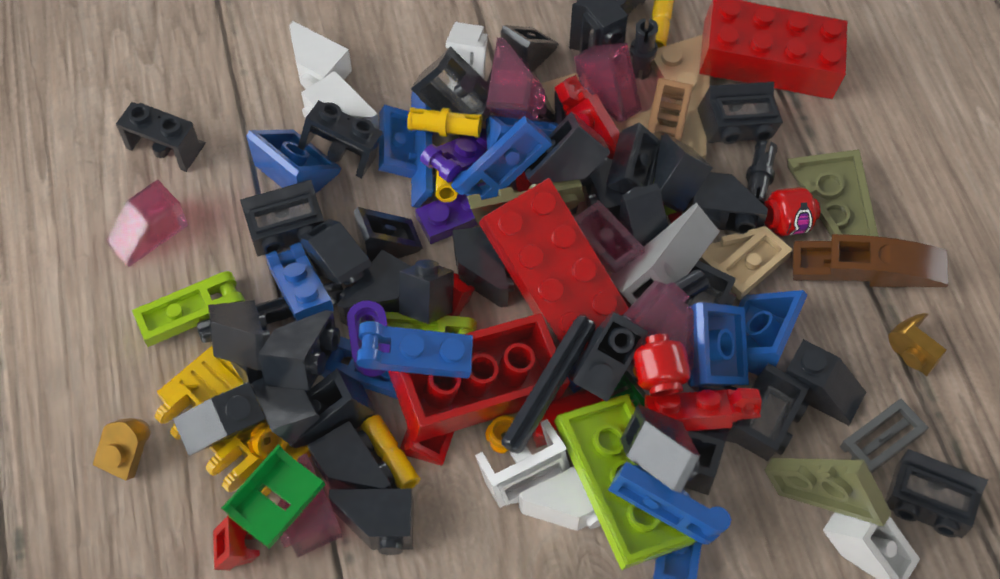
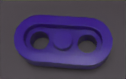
M361 301L353 305L347 314L353 362L361 374L379 376L387 370L367 369L356 364L357 351L362 348V340L359 339V325L362 322L374 321L387 326L386 314L380 304L374 301ZM378 344V350L389 353L390 344Z

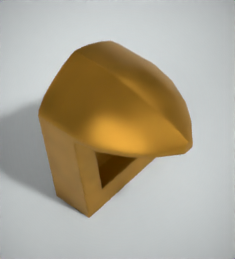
M921 313L899 323L888 334L892 349L903 358L909 367L919 370L925 376H928L938 365L947 349L918 328L928 316V313Z
M125 418L105 425L92 465L125 481L134 478L145 442L150 438L151 431L148 424L141 419Z

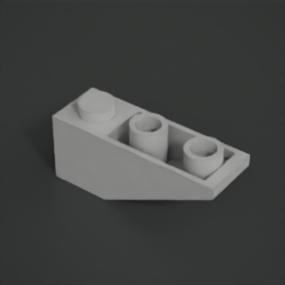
M695 203L612 273L610 278L621 294L635 307L688 275L720 231L700 206Z

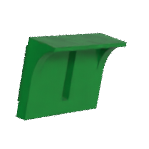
M278 444L221 509L230 519L270 549L326 484L292 458ZM267 487L290 506L286 511L261 493V491Z

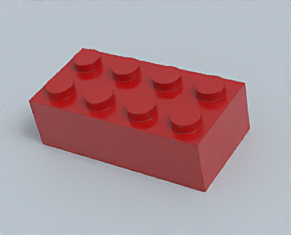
M712 0L704 21L699 74L744 83L774 82L775 89L833 99L846 75L848 21L742 0Z
M550 177L485 215L479 221V225L533 314L542 313L556 349L578 316L584 315L592 320L597 329L612 311L621 316L630 311Z
M542 313L466 333L465 335H473L472 368L469 379L388 371L414 443L520 411L556 351ZM568 376L553 401L560 399L570 384Z

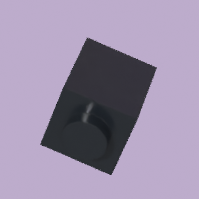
M424 259L400 271L399 314L430 324L452 313L454 270L439 266L437 261Z

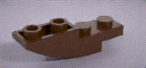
M832 234V241H794L793 281H870V287H948L947 250L914 241L866 235Z

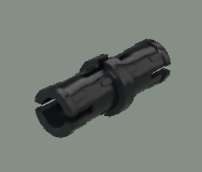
M646 18L636 23L635 39L631 42L630 55L632 56L630 74L636 79L639 78L640 70H643L642 79H646L651 75L652 60L657 55V43L655 40L658 24L653 19H649L647 29L645 28Z
M762 140L755 144L752 166H749L746 173L747 189L762 204L766 201L769 185L773 183L775 178L773 165L778 150L777 145L771 142L768 152L766 151L765 153L767 140Z

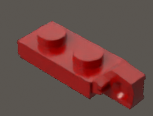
M576 75L565 79L554 88L566 115L568 116L573 112L601 135L611 152L607 157L613 160L620 132L597 94L592 95L587 89L584 90Z
M738 388L736 391L731 389L726 391L703 390L658 397L645 395L646 408L681 421L686 431L732 428V423L735 421L760 418L762 399L759 390L753 388Z

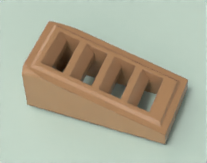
M658 78L647 128L651 133L654 134V131L671 134L675 135V139L682 140L693 84ZM661 98L680 100L682 103L681 105L661 101ZM659 108L680 113L679 116L660 113L658 111ZM656 120L676 123L677 127L656 124Z

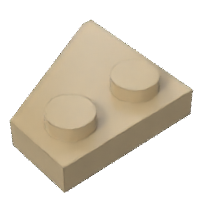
M763 226L748 230L745 234L735 233L721 237L720 242L709 245L699 261L735 277L736 280L730 292L737 294L736 297L741 300L791 256L793 249L770 229Z

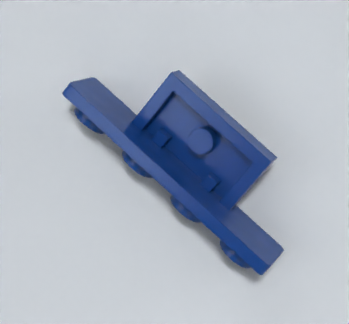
M412 91L411 107L432 110ZM384 105L379 112V130L383 131L379 142L378 170L411 178V206L419 208L427 198L432 197L436 187V178L432 175V168H428L420 162L422 152L427 146L432 144L434 132L408 130L407 120L410 111Z

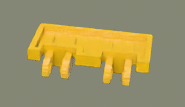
M211 346L157 391L164 404L158 408L154 418L159 423L165 424L179 415L190 404L194 408L212 397L244 384L230 361L214 357ZM173 424L170 434L175 439L181 440L176 425ZM252 429L209 447L216 454L212 456L207 466H205L212 476L223 472L225 468L241 455L245 457L223 480L222 487L229 493L234 490L236 491L263 462L259 456L252 455L248 449V441L251 439L250 433ZM269 437L264 439V444L268 443ZM287 443L285 451L300 464L304 463L311 456L307 446L293 448ZM267 487L261 491L265 496L271 492Z

